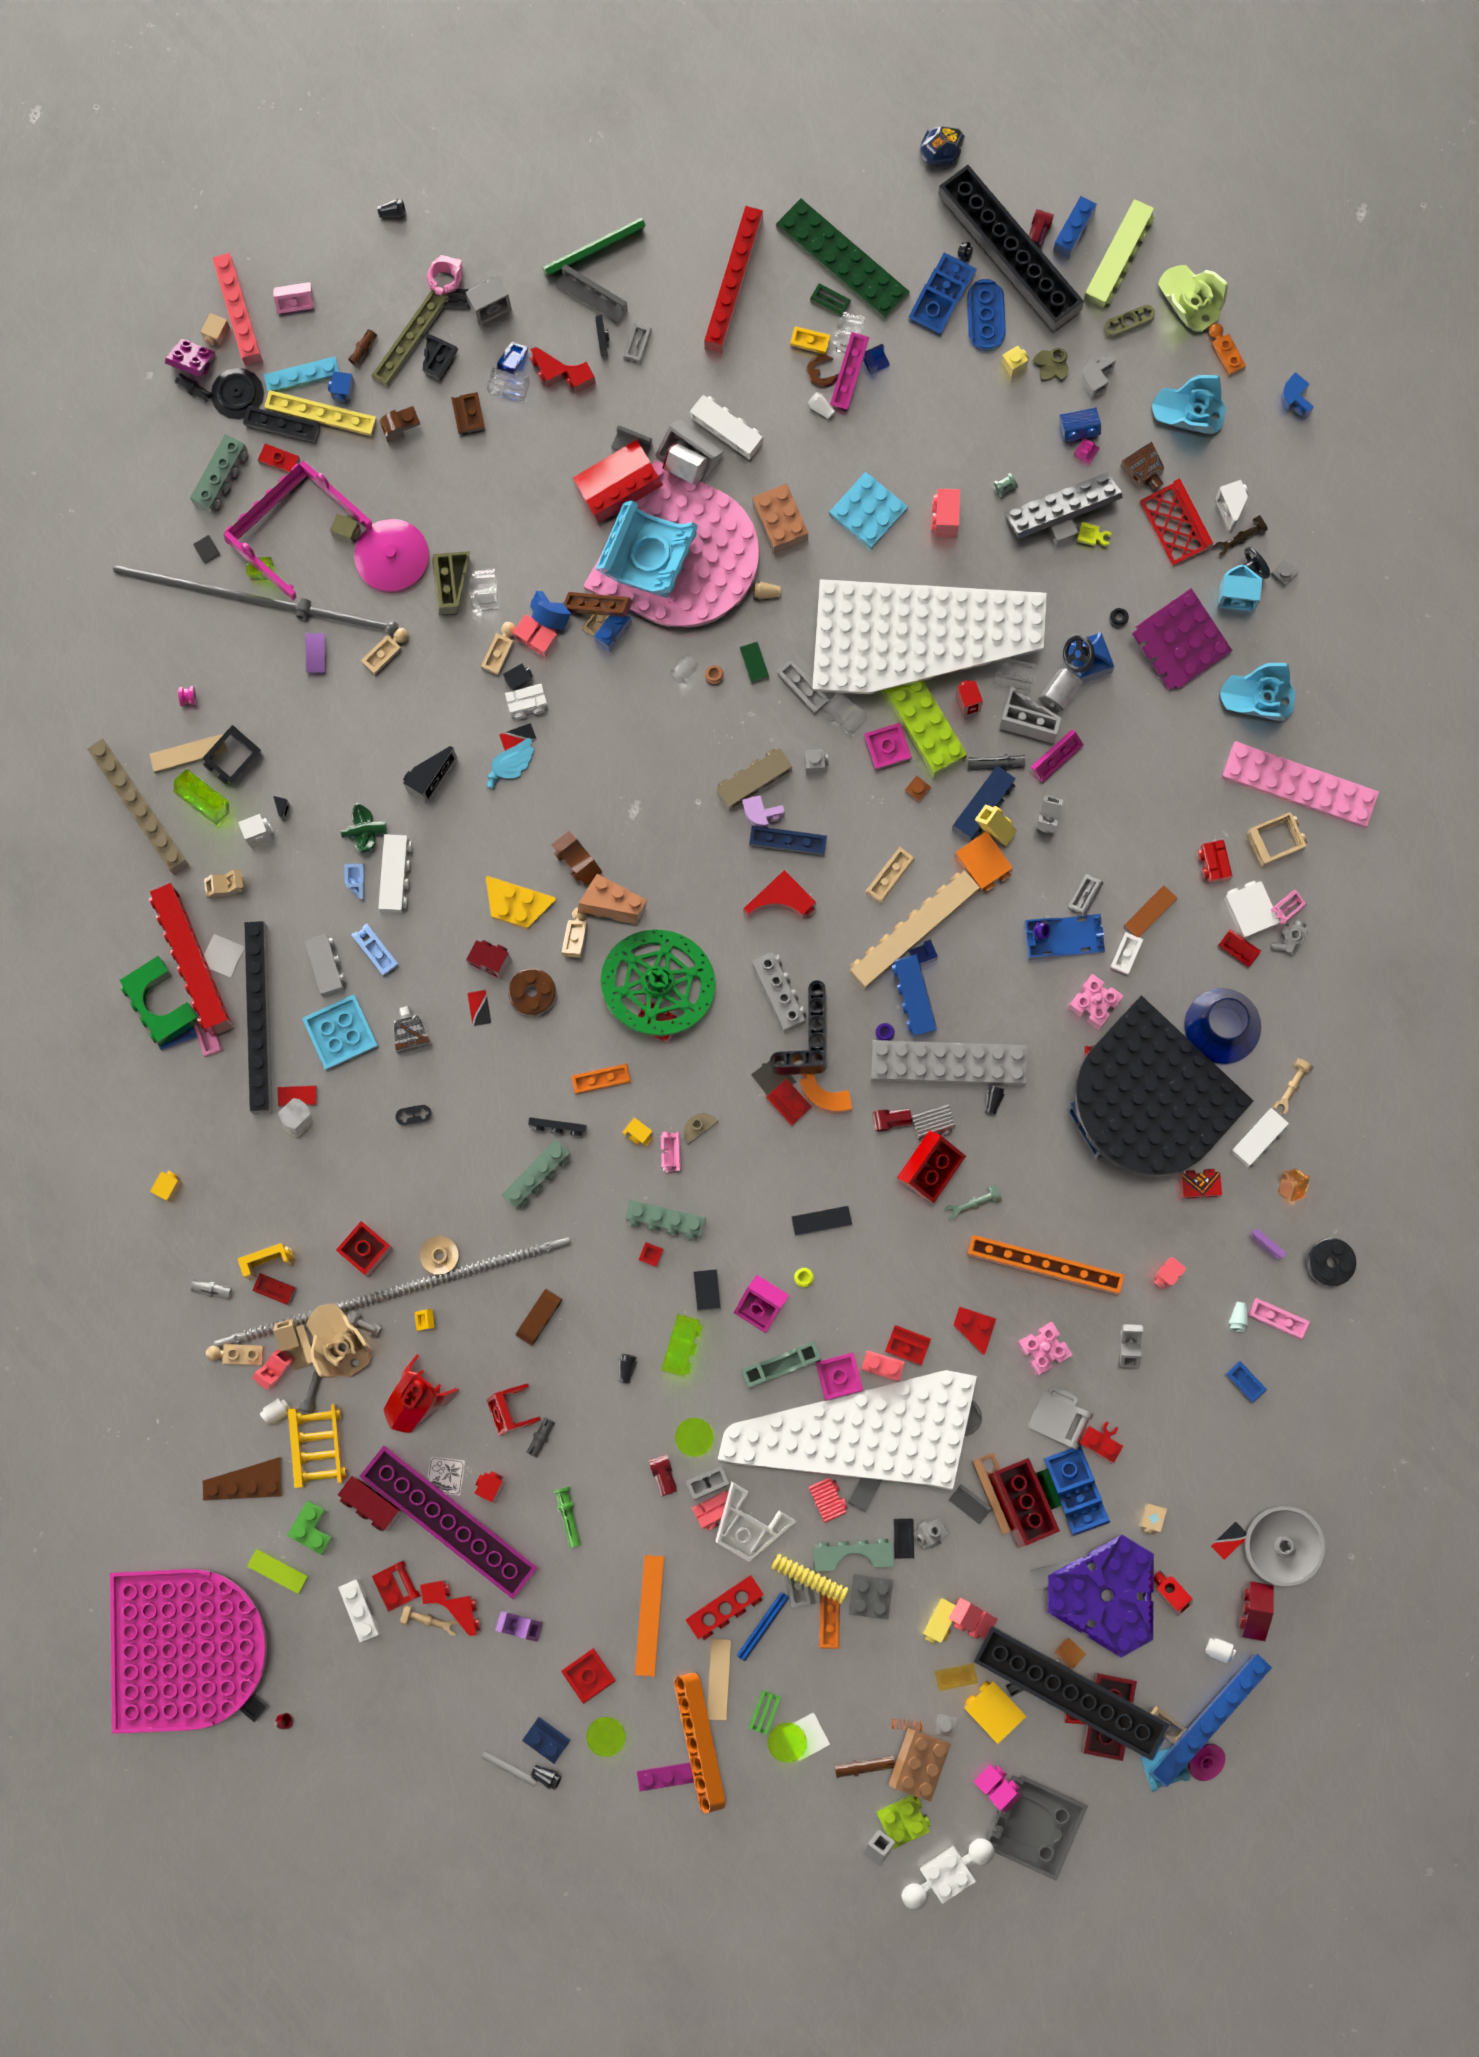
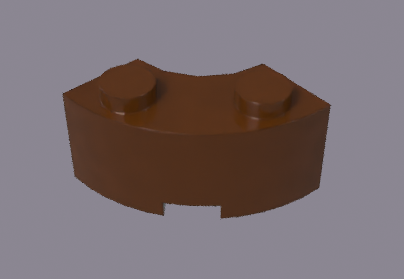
M570 831L552 844L555 850L554 856L559 862L564 861L572 871L570 875L576 882L581 881L586 886L595 878L596 874L600 875L602 873L596 861Z

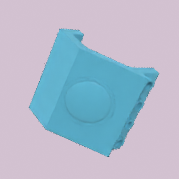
M634 501L624 502L595 570L618 583L667 598L668 594L675 587L676 577L682 570L684 558L689 554V546L696 537L698 525L693 522L686 524L670 522L641 511L637 508L638 504Z

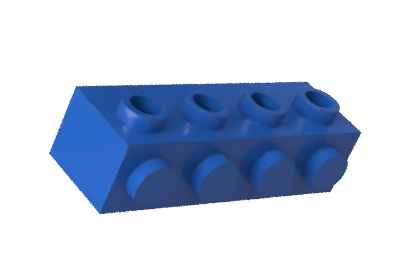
M918 954L896 959L892 969L894 976L899 978L900 983L897 984L899 994H903L905 1002H902L904 1013H908L910 1019L907 1021L909 1032L913 1031L915 1036L936 1030L937 1025Z

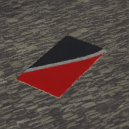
M531 723L499 734L505 751L527 738H530L532 742L537 740Z
M486 990L467 993L472 1025L477 1026L491 1023Z
M1234 1522L1211 1547L1225 1560L1245 1541L1247 1533L1237 1522Z

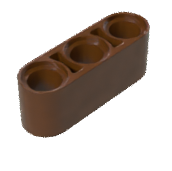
M546 1288L519 1327L515 1336L533 1346L563 1299Z

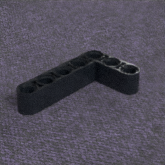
M820 980L812 981L808 987L809 1050L778 1051L773 1053L770 1057L772 1071L777 1075L820 1074L827 1069V993L825 984ZM816 990H821V991H822V992L819 993V994H815V993H814V991H816ZM817 1007L822 1008L820 1011H814ZM816 1025H821V1026H822L821 1028H818V1029L814 1028V1026H816ZM817 1042L822 1043L820 1046H814ZM816 1060H822L820 1064L814 1063ZM779 1061L784 1062L782 1065H776ZM796 1061H803V1063L799 1065L794 1064Z

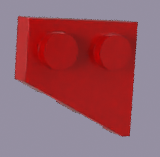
M959 1306L953 1326L981 1354L985 1355L996 1318Z

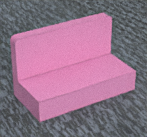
M310 283L274 288L277 314L314 308Z

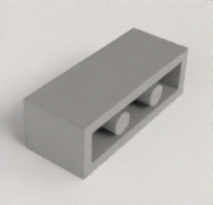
M326 933L306 939L305 944L321 996L325 997L345 991L343 985L346 984L344 974L339 973L338 967L341 966L338 955L335 956L333 949L336 948L333 938H329Z

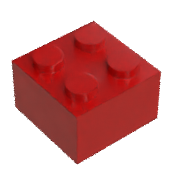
M360 1221L336 1251L368 1277L393 1247Z

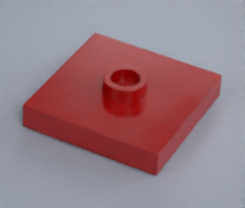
M594 1648L561 1671L583 1704L616 1681Z

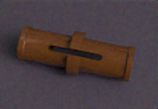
M367 329L362 339L356 343V348L348 358L350 363L358 366L364 355L370 351L369 348L377 337L374 331Z

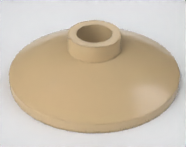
M434 1236L428 1239L421 1247V1264L432 1274L442 1275L448 1273L458 1262L459 1253L457 1246L447 1237ZM441 1252L443 1253V1258L439 1260L436 1256Z

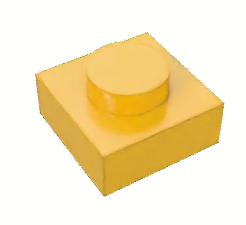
M433 1309L414 1312L416 1331L435 1328Z

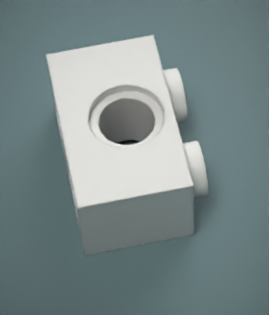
M260 814L238 822L243 836L251 848L272 840L270 835L273 833L271 825Z

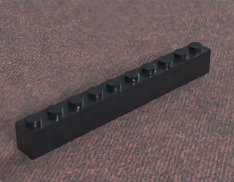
M264 921L244 922L249 1106L252 1114L272 1113L267 925Z

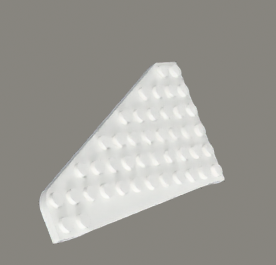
M945 1370L734 1423L724 1432L718 1461L740 1466H758L922 1484L953 1491L977 1376Z

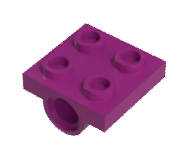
M181 339L166 356L165 364L197 376L205 377L209 371L211 361L215 358V351Z

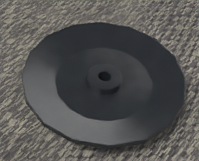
M233 368L224 371L216 378L211 389L213 406L221 415L229 419H243L248 406L259 408L263 402L264 389L262 382L255 373L247 369Z

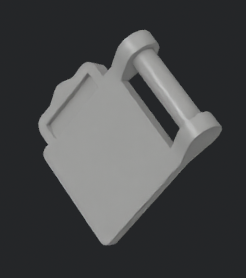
M1051 1387L1048 1393L1044 1392L1028 1427L1078 1450L1080 1438L1089 1419L1092 1420L1094 1414L1077 1407V1397L1071 1395L1066 1389ZM1077 1413L1082 1415L1072 1439H1066Z

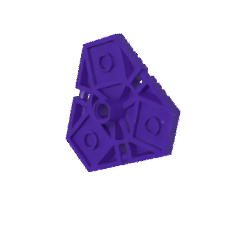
M1120 1535L1089 1552L1087 1557H1080L1049 1574L1047 1613L1078 1632L1086 1633L1088 1638L1120 1658L1153 1640L1154 1601H1151V1593H1154V1554L1124 1535ZM1093 1562L1096 1569L1090 1571L1087 1565ZM1104 1590H1109L1112 1593L1110 1601L1102 1599L1101 1595ZM1137 1592L1144 1593L1143 1601L1137 1600ZM1090 1619L1096 1622L1093 1628L1087 1625Z

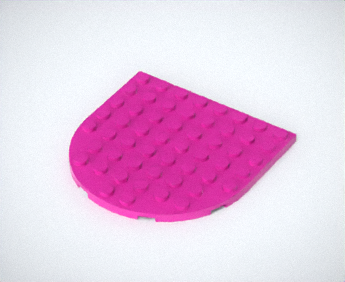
M199 1569L110 1573L112 1734L203 1729L221 1723L238 1712L258 1687L267 1657V1640L264 1624L257 1607L246 1592L236 1583L222 1575Z

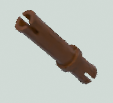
M894 1756L860 1762L854 1760L852 1763L835 1765L836 1778L851 1775L857 1777L859 1776L858 1774L894 1769Z

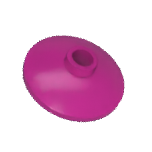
M1215 1744L1204 1745L1189 1762L1191 1775L1199 1781H1208L1215 1778L1225 1765L1226 1757L1224 1751Z

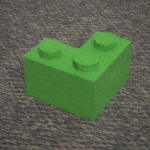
M306 1501L287 1536L316 1553L324 1555L334 1539L317 1529L327 1511L311 1501Z

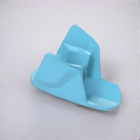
M1198 375L1189 379L1180 389L1163 388L1152 403V410L1156 420L1196 432L1217 433L1223 426L1226 407L1221 399L1220 377L1217 375ZM1215 415L1218 417V419L1215 420L1212 418V416Z
M1267 663L1258 667L1247 676L1231 675L1224 683L1220 692L1221 700L1226 710L1277 721H1285L1293 713L1296 694L1290 684V669L1287 663ZM1282 700H1286L1288 705L1282 704Z

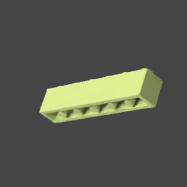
M1136 199L1133 200L1085 292L1084 300L1102 309L1105 308L1106 304L1111 303L1114 297L1112 293L1114 288H1119L1122 282V278H1120L1122 273L1128 271L1131 264L1129 260L1131 257H1135L1139 249L1137 247L1138 242H1143L1147 233L1145 231L1147 225L1151 226L1154 221L1153 207Z

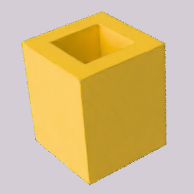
M161 1171L150 1192L171 1202L182 1182L177 1180L178 1175L170 1171L167 1174Z

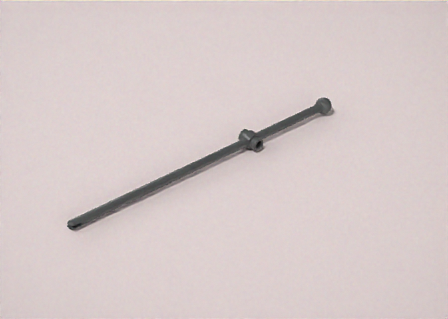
M121 566L113 567L115 573L296 611V618L300 620H306L307 616L314 615L385 630L390 636H394V633L399 628V624L395 621L383 623L311 607V601L305 598L300 599V603L294 604Z

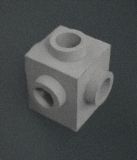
M939 1517L930 1523L928 1520H925L917 1525L919 1529L913 1533L916 1542L923 1550L929 1546L931 1549L937 1547L942 1543L940 1539L949 1534Z

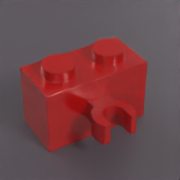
M1107 1421L1103 1424V1433L1088 1426L1078 1444L1113 1464L1123 1448V1445L1110 1438L1117 1433L1118 1427L1109 1432L1107 1430L1109 1422Z

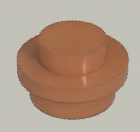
M713 665L705 671V678L709 683L718 684L723 680L724 672L721 667Z

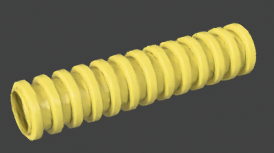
M781 1554L776 1556L772 1564L773 1571L776 1569L778 1570L777 1573L782 1572L783 1576L788 1575L789 1579L794 1578L795 1582L798 1580L800 1581L799 1584L802 1585L804 1583L805 1587L810 1586L811 1590L815 1589L817 1593L821 1592V1595H827V1598L831 1597L833 1601L837 1600L839 1604L844 1602L848 1594L847 1587L842 1588L843 1585L840 1584L838 1586L837 1582L832 1583L831 1579L827 1580L825 1576L821 1577L819 1573L815 1574V1571L811 1572L809 1568L805 1569L803 1565L799 1566L797 1562L793 1563V1560H787V1557L783 1558Z

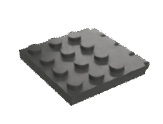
M1022 1775L1020 1779L1013 1776L1011 1780L1020 1787L1019 1792L1023 1796L1007 1813L997 1812L992 1827L998 1829L996 1833L989 1830L986 1840L993 1845L995 1853L1057 1881L1088 1805Z

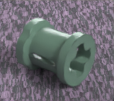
M1011 473L1007 474V477L1001 481L993 482L995 490L1000 497H1003L1004 493L1009 490L1018 488L1017 482Z

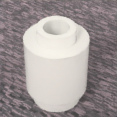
M277 1398L264 1407V1411L260 1415L268 1426L272 1423L276 1424L288 1415L290 1406L285 1399L280 1400Z
M1210 1638L1205 1654H1208L1210 1658L1228 1663V1660H1233L1236 1650L1233 1649V1644L1217 1638L1215 1640Z

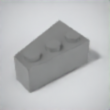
M1011 686L999 728L1054 744L1061 717L1042 705H1037L1031 701V698L1023 696Z

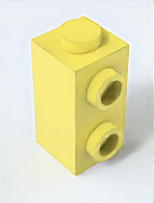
M985 805L975 818V821L989 833L994 841L1007 846L1017 832L1012 825L1013 822L1009 818L1002 815L1004 812L997 806L990 807Z
M943 1598L940 1599L923 1632L926 1635V1640L933 1644H936L937 1641L940 1643L942 1640L947 1641L951 1633L949 1627L953 1622L949 1617L956 1605Z

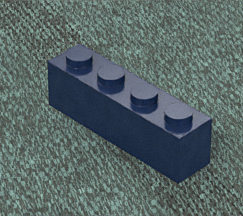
M997 765L955 821L952 830L969 842L973 838L979 837L983 830L975 821V818L985 805L1001 808L1005 802L1004 796L1006 794L1010 795L1016 787L1014 784L1016 778Z

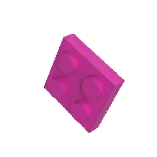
M900 722L864 733L875 770L912 759Z
M853 1352L815 1362L825 1400L863 1391Z

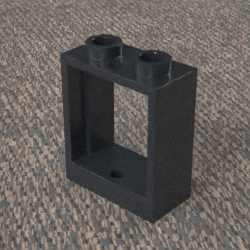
M232 725L202 758V761H204L202 765L210 772L214 770L218 774L217 778L226 785L228 782L232 785L258 756L261 749ZM230 735L251 753L231 777L209 759Z

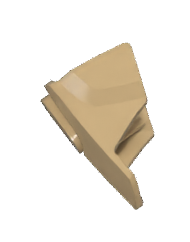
M337 1304L318 1306L312 1312L306 1324L313 1336L311 1361L318 1375L321 1378L354 1375L369 1364L371 1353L373 1352L370 1345ZM342 1343L346 1345V1350L342 1349ZM353 1359L358 1360V1366L353 1365Z

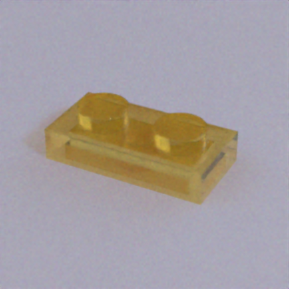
M974 1663L935 1671L939 1691L978 1683Z

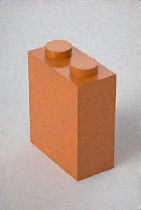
M987 831L955 852V858L980 887V893L984 890L989 892L996 886V882L999 880L1003 882L1011 876L1010 873L1013 867Z

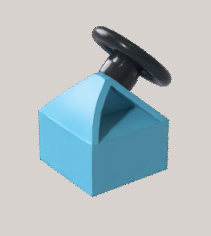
M1247 547L1244 551L1247 562L1232 568L1224 575L1219 588L1217 607L1255 612L1260 602L1262 578L1268 579L1271 575L1266 561L1255 549Z

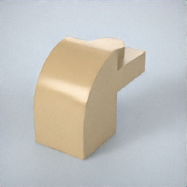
M233 869L227 874H212L204 879L206 898H221L242 893L244 878L241 875V869Z

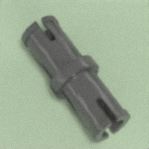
M544 1417L537 1433L534 1432V1438L526 1453L531 1456L533 1455V1457H538L542 1446L548 1441L547 1437L555 1422Z

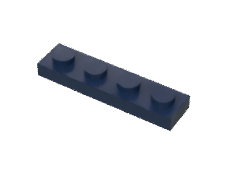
M752 826L749 846L825 855L827 835Z

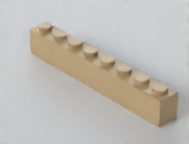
M963 871L961 874L959 872L950 879L952 881L947 886L945 884L936 891L937 895L935 897L927 898L922 903L923 907L918 911L917 909L913 910L908 915L909 919L903 923L901 921L893 928L895 931L891 935H884L879 940L880 944L876 948L872 946L865 952L866 956L862 960L858 958L850 965L852 967L850 974L864 990L895 964L894 961L896 959L904 957L979 892L980 887L966 871Z

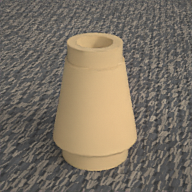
M761 581L753 585V598L760 600L780 597V586Z

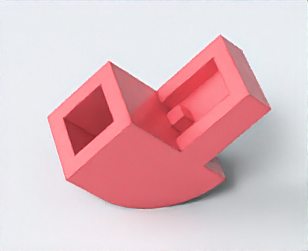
M277 1349L271 1354L266 1364L255 1372L252 1379L266 1390L270 1387L273 1388L290 1369L295 1358L288 1352H280V1349Z

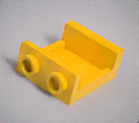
M280 1243L240 1257L238 1262L243 1277L250 1281L257 1278L253 1267L281 1257L284 1263L292 1266V1260L295 1257L291 1248L289 1249L288 1246Z
M992 1680L990 1683L988 1681L983 1683L979 1687L981 1692L976 1696L972 1694L964 1702L966 1704L964 1709L999 1744L1027 1716Z

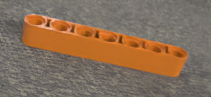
M694 1672L680 1675L675 1678L674 1687L699 1807L703 1813L707 1814L724 1809L725 1796L700 1678Z

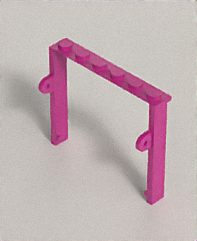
M304 460L300 464L294 465L287 476L281 477L273 489L267 490L264 497L260 501L254 502L251 509L247 513H243L238 518V521L233 526L230 525L223 534L227 544H230L292 601L297 598L296 592L293 590L294 586L286 584L255 556L253 549L244 542L242 544L238 540L293 488L308 476L366 529L369 530L372 527L371 520L337 491L324 475L317 473Z

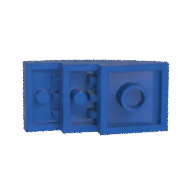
M944 252L927 284L924 285L908 318L942 334L977 269Z
M1081 1445L1078 1450L1071 1448L1044 1458L1073 1536L1110 1523Z

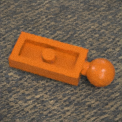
M1213 323L1209 327V334L1217 340L1213 341L1212 345L1228 376L1244 369L1246 364L1230 334L1223 336V326L1219 323Z

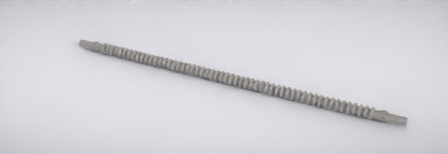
M569 1237L553 1242L548 1241L543 1245L536 1244V1247L532 1245L530 1249L526 1247V1250L520 1249L519 1252L515 1250V1253L509 1252V1255L505 1253L503 1257L499 1255V1258L493 1257L492 1260L488 1258V1261L482 1260V1263L477 1261L475 1265L472 1263L471 1266L466 1265L465 1268L461 1266V1269L455 1268V1271L451 1270L442 1275L436 1276L434 1274V1277L428 1276V1279L423 1277L421 1281L417 1279V1282L412 1281L411 1284L407 1282V1285L401 1284L400 1287L396 1285V1288L390 1287V1290L385 1289L384 1292L380 1290L379 1293L374 1292L373 1295L369 1293V1296L363 1295V1298L358 1296L357 1300L353 1298L352 1301L347 1300L346 1303L342 1301L341 1304H336L346 1313L347 1310L352 1311V1308L357 1310L359 1306L363 1308V1305L368 1306L369 1303L373 1305L374 1302L379 1303L380 1300L384 1302L386 1298L390 1300V1297L395 1298L396 1295L401 1297V1294L406 1295L407 1292L411 1294L413 1290L417 1292V1289L422 1290L423 1287L428 1289V1286L433 1287L434 1284L438 1286L439 1283L444 1284V1281L449 1283L450 1279L455 1281V1278L460 1279L461 1276L465 1278L466 1275L471 1276V1273L476 1275L478 1271L482 1273V1270L487 1271L488 1268L492 1270L493 1267L498 1268V1265L503 1267L505 1263L509 1265V1262L514 1263L515 1260L519 1262L520 1259L525 1260L526 1257L530 1259L532 1255L536 1257V1254L541 1255L543 1252L553 1251V1249L570 1245L571 1242ZM309 1311V1314L304 1312L302 1316L298 1314V1317L293 1316L295 1327L298 1324L303 1325L304 1322L307 1324L312 1312ZM271 1322V1325L266 1324L265 1327L260 1325V1328L255 1327L254 1330L250 1328L248 1332L244 1330V1333L232 1334L230 1337L214 1341V1345L220 1348L224 1344L236 1345L244 1340L248 1342L250 1338L254 1340V1337L260 1338L261 1335L265 1337V1334L271 1335V1332L274 1333V1323Z

